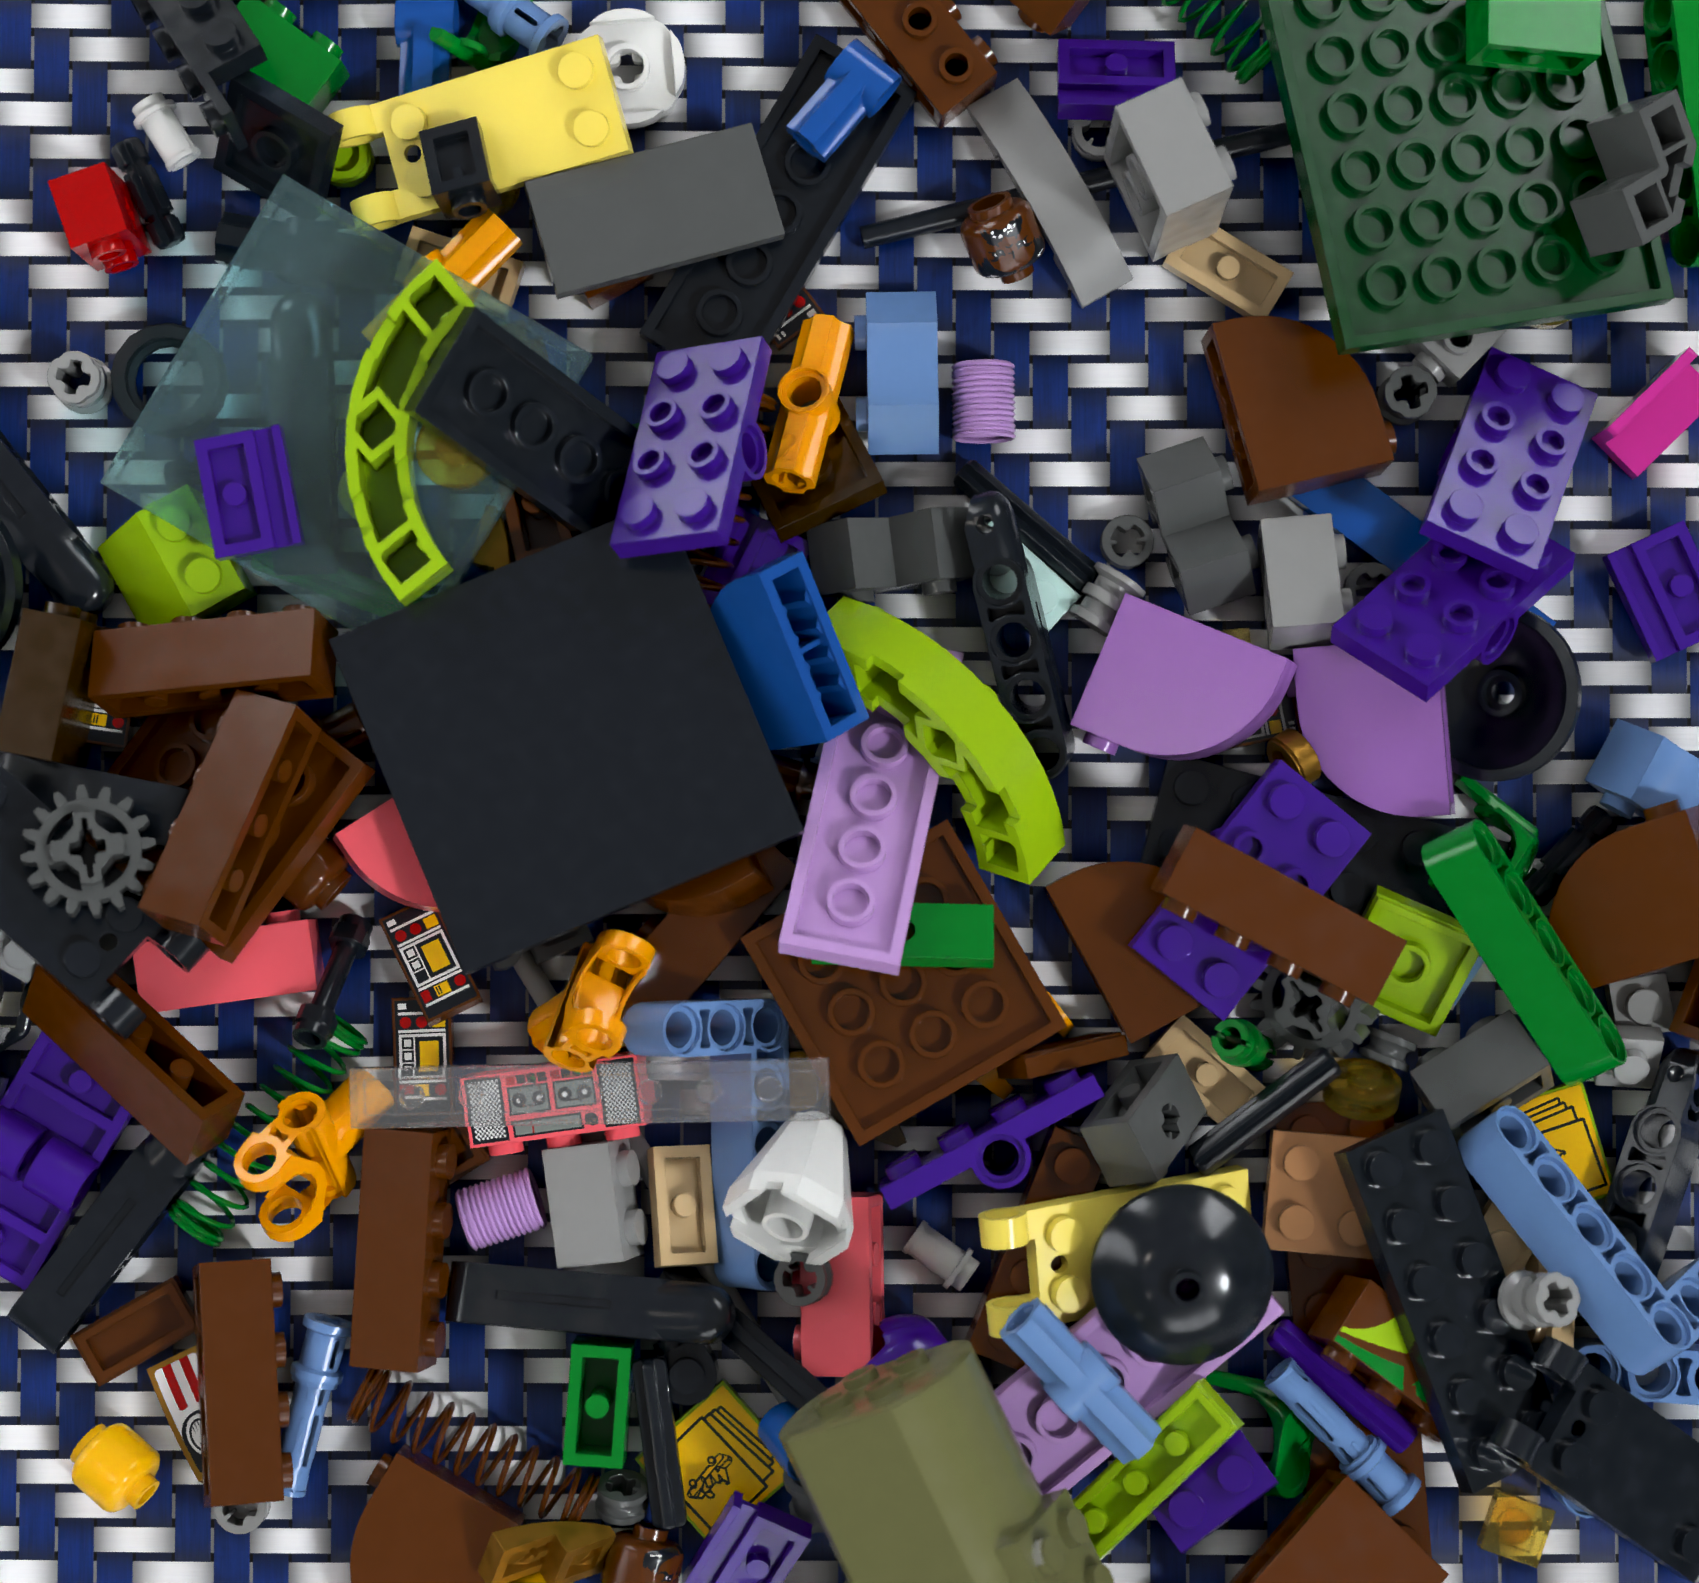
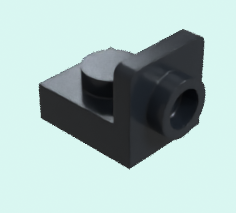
M476 116L419 131L432 196L446 219H473L483 215L488 209L502 204L500 192L492 177L482 127Z

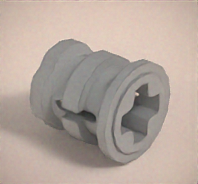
M67 351L51 362L47 371L48 386L69 410L79 414H93L103 410L113 397L110 377L111 370L102 361L80 351ZM83 372L90 376L88 386L79 385L77 390L69 386L72 377L81 378Z
M1096 562L1094 568L1098 573V577L1094 583L1087 582L1081 591L1085 595L1084 599L1080 604H1073L1069 613L1089 628L1107 637L1125 593L1137 598H1143L1146 592L1135 581L1109 565Z
M1518 1270L1511 1272L1503 1279L1498 1290L1497 1302L1500 1314L1507 1324L1514 1329L1529 1331L1535 1328L1549 1326L1560 1328L1569 1325L1577 1316L1580 1294L1573 1279L1563 1276L1559 1272L1542 1273Z

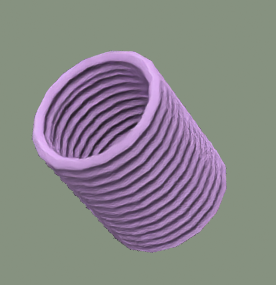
M976 359L960 361L952 365L951 378L953 381L951 383L953 387L951 389L953 393L951 395L954 397L952 399L954 403L952 405L954 409L952 411L954 414L952 417L954 420L952 432L955 434L952 438L956 442L991 444L1008 442L1016 437L1014 434L1016 431L1014 429L1016 427L1014 424L1016 419L1013 418L1016 415L1013 412L1016 409L1013 406L1016 403L1013 400L1015 398V395H1013L1015 392L1013 389L1015 386L1013 383L1015 380L1013 368L1015 366L1012 362L998 359Z
M527 1167L524 1170L520 1169L518 1172L514 1171L513 1174L503 1175L502 1178L498 1176L496 1179L492 1178L491 1181L480 1182L479 1185H470L468 1189L465 1187L462 1190L458 1189L455 1193L456 1206L463 1231L469 1245L475 1251L478 1248H486L488 1245L492 1246L493 1243L498 1244L499 1241L504 1242V1240L508 1241L516 1236L520 1237L521 1234L526 1235L527 1232L532 1233V1231H539L540 1228L545 1229L547 1225L546 1213L537 1183L531 1170Z

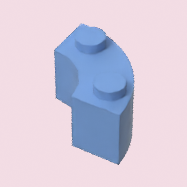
M936 291L866 292V315H854L855 351H866L867 397H856L857 432H868V452L870 455L939 454Z
M1617 719L1584 779L1592 787L1603 793L1599 803L1606 809L1627 819H1631L1634 813L1645 819L1644 809L1677 799L1681 810L1698 806L1699 758L1680 748L1665 736Z

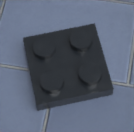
M248 70L230 80L226 101L231 107L249 147L238 152L227 134L220 136L213 168L297 218L316 221L324 213L344 125Z

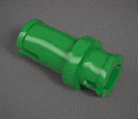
M1227 1019L1215 1026L1214 1030L1218 1031L1216 1036L1212 1035L1211 1042L1213 1048L1224 1062L1233 1067H1246L1256 1072L1267 1070L1273 1065L1274 1061L1266 1058V1054L1269 1053L1276 1056L1277 1049L1272 1046V1039L1262 1034L1256 1025L1244 1019Z

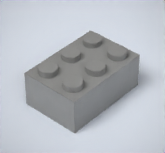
M1182 77L1115 106L1104 153L1107 167L1152 262L1216 233L1234 187L1232 181L1237 179L1236 169L1227 149L1223 145L1215 148L1206 129L1207 126L1211 125V119L1203 98L1198 91L1189 93Z

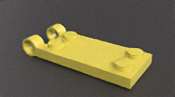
M597 34L371 105L348 107L329 114L328 117L344 125L339 148L355 147L372 142L378 138H385L398 186L396 190L371 193L350 202L357 232L361 234L378 232L401 223L441 212L432 196L419 131L476 116L482 127L492 177L500 193L523 187L524 182L634 153L603 38ZM418 146L421 150V157L416 162H410L407 153L410 148Z
M1239 1165L1218 1168L1210 1175L1195 1172L1163 1178L1145 1187L1131 1184L981 1212L978 1215L981 1247L990 1250H1007L1026 1245L1030 1293L997 1297L986 1303L989 1335L1002 1339L999 1332L1006 1324L1008 1317L1020 1305L1028 1303L1036 1297L1044 1305L1046 1304L1063 1323L1080 1320L1096 1305L1091 1289L1090 1267L1095 1244L1110 1218L1123 1205L1142 1193L1155 1188L1176 1184L1203 1186L1227 1195L1251 1214L1248 1169ZM1060 1255L1062 1266L1058 1270L1053 1271L1051 1267L1052 1260Z

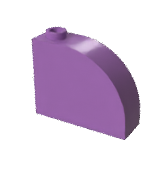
M1125 593L1070 724L1087 731L1082 741L1083 743L1114 756L1120 745L1140 754L1164 760L1181 761L1210 757L1240 744L1266 723L1282 702L1298 665L1276 653Z
M1335 645L1292 649L1293 662L1298 667L1286 693L1288 698L1296 697L1297 710L1302 734L1317 754L1321 770L1327 778L1352 799L1381 812L1407 817L1456 814L1445 686L1431 699L1424 702Z

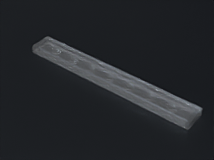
M829 1057L597 1062L594 1070L589 1072L566 1070L554 1063L353 1067L349 1069L351 1129L830 1120Z

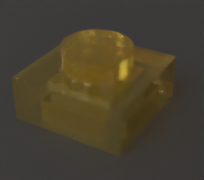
M1495 1488L1477 1545L1483 1550L1537 1568L1556 1511L1551 1507Z

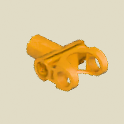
M615 929L599 933L594 944L584 942L578 953L565 990L533 1010L528 1018L527 1032L531 1036L534 1047L541 1051L550 1062L574 1072L592 1071L599 1057L604 1056L610 1059L620 1050L627 1032L626 1025L620 1020L622 1011L631 992L650 968L656 952L654 947L636 935ZM628 975H633L632 980L630 981L626 989H624Z
M361 1067L355 1069L325 1101L318 1094L312 1092H298L289 1095L277 1105L279 1110L278 1117L261 1133L252 1132L237 1151L233 1165L240 1183L246 1189L253 1192L269 1191L260 1207L258 1216L264 1232L271 1239L278 1242H291L301 1239L322 1222L323 1211L333 1199L341 1196L346 1198L355 1187L357 1176L348 1152L364 1136V1127L375 1125L395 1104V1098L391 1091L370 1071ZM292 1143L294 1144L298 1154L288 1149V1147ZM264 1155L276 1156L273 1166L266 1172L255 1175L247 1173L250 1164L258 1157ZM297 1175H301L310 1181V1186L303 1189L300 1193L286 1185L289 1180ZM289 1208L301 1210L298 1218L290 1224L276 1225L272 1223L273 1218L282 1210Z

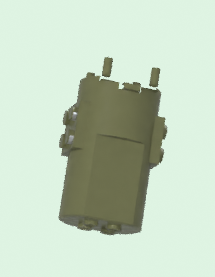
M954 1340L926 1350L923 1348L916 1349L893 1361L877 1366L871 1364L861 1367L804 1405L784 1424L779 1432V1439L847 1579L844 1583H1114L1110 1570L1102 1564L1088 1535L1086 1519L1082 1512L1075 1508L1067 1489L1064 1488L1047 1494L1042 1493L971 1342L968 1340Z

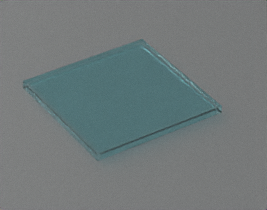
M283 174L100 483L213 549L193 440L250 429H264L271 427V425L280 424L284 428L306 545L290 546L276 551L231 560L351 630L405 608L380 575L362 538L363 535L356 519L347 484L345 461L346 420L351 391L366 349L370 348L393 302L409 283L433 261ZM447 270L476 308L577 384L580 382L594 358L592 354ZM419 421L414 448V469L418 497L429 531L440 552L454 571L413 604L460 585L515 490Z

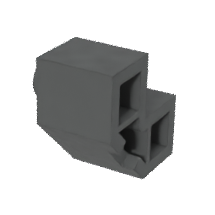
M1677 89L1623 103L1588 123L1586 126L1607 180L1569 203L1590 257L1643 246L1681 223L1685 200L1678 197L1683 169L1693 167L1697 143Z
M1202 436L1136 458L1145 501L1153 524H1158L1161 538L1167 550L1168 557L1165 558L1171 579L1189 616L1256 594L1252 570L1260 567V560L1251 535L1241 536L1230 516L1225 491L1233 489L1234 485L1225 457L1223 455L1214 457Z
M929 507L892 517L843 518L820 524L806 531L811 573L821 597H839L840 600L843 596L870 604L875 602L874 594L918 588H922V596H938L958 592L956 582L972 579L975 573L964 530L968 507Z

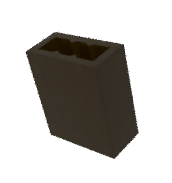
M45 601L43 612L23 608L0 714V751L86 768L91 747L87 740L95 702L88 698L93 634L96 630H106V628L97 625L99 615L81 611V608L50 601Z

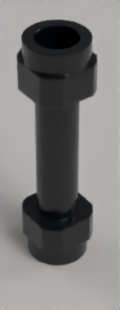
M350 913L343 914L332 928L328 938L332 953L311 1003H303L300 1006L295 1018L296 1025L292 1036L299 1044L305 1047L323 1049L326 1047L328 1040L333 1037L338 1024L334 1009L355 959L365 957L370 945L373 927L362 916Z

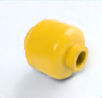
M102 1423L96 1425L83 1436L70 1455V1460L74 1463L72 1468L73 1483L101 1509L107 1512H117L129 1505L134 1509H138L153 1496L159 1487L160 1482L155 1476L160 1466V1454L126 1424L116 1423L108 1427Z

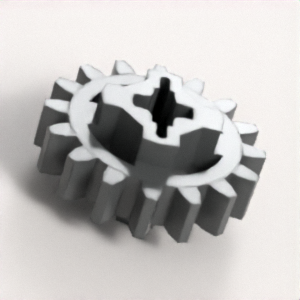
M84 785L77 786L76 800L68 802L59 791L54 793L53 798L57 809L49 813L37 807L34 810V814L42 825L39 830L24 829L22 834L25 841L35 845V850L21 854V862L24 866L38 867L39 869L27 879L32 889L41 888L45 885L49 886L44 902L50 908L62 898L67 900L66 912L69 917L75 918L80 911L81 905H89L94 919H101L102 904L111 902L119 912L125 910L122 894L128 890L135 895L142 896L144 888L136 878L139 873L148 875L155 870V864L143 858V854L157 849L156 839L140 837L139 835L150 826L147 815L131 819L129 815L134 807L133 800L130 797H126L117 806L112 804V792L110 787L106 786L99 792L97 799L89 798ZM97 814L113 819L123 827L127 834L122 835V832L110 834L98 825ZM73 817L74 825L63 839L54 840L50 843L53 834L59 826ZM86 827H88L99 849H106V851L96 854V863L93 864V877H90L89 870L84 865L81 856L73 855V853L83 850V841L86 840ZM127 860H129L128 866L120 878L106 887L105 877L114 866L127 863ZM51 870H69L80 878L82 891L63 884L55 877Z
M1268 965L1252 985L1255 989L1262 991V993L1258 994L1250 1002V1008L1264 1010L1266 1017L1257 1027L1260 1031L1273 1028L1278 1033L1272 1045L1276 1049L1289 1042L1294 1045L1293 1056L1296 1060H1300L1308 1050H1313L1314 1052L1322 1047L1328 1050L1330 1054H1332L1333 1049L1340 1058H1343L1352 1050L1353 1042L1360 1045L1370 1034V1030L1366 1025H1371L1379 1016L1380 1011L1377 1008L1354 999L1346 1021L1345 1017L1348 1011L1345 1006L1318 992L1322 983L1321 980L1305 971H1302L1299 979L1296 980ZM1280 984L1286 990L1284 1000H1281ZM1315 995H1318L1320 997L1319 999H1315L1313 1001L1310 998Z

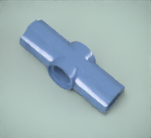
M1038 1297L1028 1303H1023L1008 1317L1006 1324L999 1332L1001 1338L1041 1379L1040 1384L1070 1419L1076 1423L1081 1420L1093 1432L1100 1443L1110 1450L1113 1456L1117 1457L1123 1465L1132 1460H1139L1154 1446L1155 1439L1162 1431L1160 1425L1120 1384L1122 1380L1088 1341L1084 1340L1081 1343Z

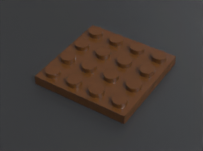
M228 708L149 715L106 773L191 790L195 771L204 762L217 733L219 718ZM324 729L321 730L226 947L202 940L214 954L229 963L234 962L376 771ZM86 835V841L98 852L106 851V849H99L95 840L90 835ZM156 849L150 853H144L143 858L154 863L156 868L163 850ZM127 860V863L116 864L115 867L124 873L129 860ZM138 874L136 879L139 880L143 888L150 874Z
M948 819L928 830L914 903L994 905L993 968L900 966L899 975L897 976L845 965L811 964V959L778 953L785 912L740 937L859 1147L1067 1027Z

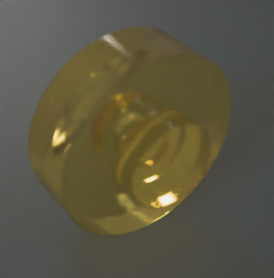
M422 426L416 440V458L421 470L432 482L448 490L460 491L473 488L487 478L490 472L426 426Z
M1347 1058L1336 1061L1342 1073L1337 1079L1326 1086L1322 1092L1323 1100L1330 1109L1344 1117L1360 1121L1382 1120L1396 1113L1399 1108L1402 1080L1392 1068L1383 1063L1364 1058Z

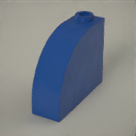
M803 551L780 556L735 579L719 592L710 610L770 751L826 743L870 718Z

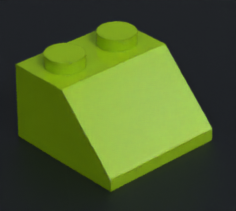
M190 485L180 488L135 513L97 548L137 622L148 625L171 623L173 618L179 616L212 619L257 595L238 558L224 561L215 559L204 497L202 493Z

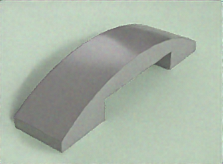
M1014 79L967 106L968 113L994 158L1000 159L1022 199L1030 203L1041 232L1054 253L1053 260L1080 307L1083 309L1132 281L1133 277L1090 191L1054 130L1019 79Z

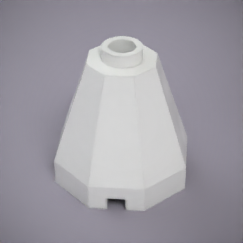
M819 1110L798 1111L781 1125L728 1189L722 1207L726 1217L731 1214L733 1215L730 1224L733 1237L774 1261L790 1262L792 1258L790 1254H793V1252L808 1253L809 1256L805 1264L823 1265L848 1249L854 1230L848 1145L843 1126L837 1123L831 1115Z

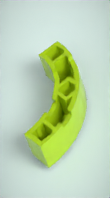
M437 258L409 283L387 311L386 319L377 331L370 348L366 349L361 359L351 391L346 420L345 461L347 484L356 519L363 535L362 538L380 575L399 602L405 607L412 605L454 571L432 537L421 509L414 469L415 435L418 421L403 411L463 308L476 307Z
M843 596L827 613L865 707L873 712L880 706L904 724L905 738L920 752L939 776L952 779L957 785L966 802L960 810L974 843L979 869L1030 885L1064 847L1066 842L1054 792L1044 768L1029 741L1012 716L999 702L996 693L989 686L983 684L945 648L916 628L886 613L883 609Z

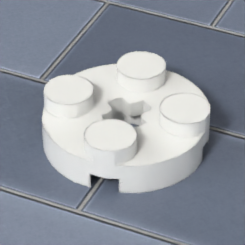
M620 8L598 15L589 23L590 26L582 32L579 39L576 38L575 41L598 34L603 38L611 68L620 66L621 56L632 55L634 64L644 65L643 72L635 75L634 82L623 83L621 77L613 76L627 129L646 127L655 123L660 118L668 116L677 105V99L684 88L686 77L684 54L678 38L664 24L657 21L653 15L643 10Z

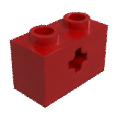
M105 162L47 181L70 249L96 271L104 269L107 274L123 272L139 264L138 257L152 253L139 212L126 183Z

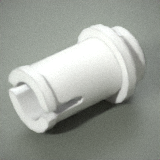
M158 92L144 98L132 108V112L136 117L133 125L137 130L145 131L164 161L168 172H174L189 165L198 158L200 150L198 147H195L173 112L176 109L175 102L172 99L166 100L163 94Z
M925 1220L921 1222L902 1249V1252L909 1254L945 1280L942 1286L946 1289L951 1285L958 1291H961L980 1264L979 1261L971 1256L974 1250L969 1247L965 1252L930 1227Z

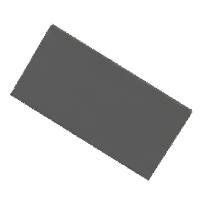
M752 122L524 182V190L557 299L784 239L785 236Z

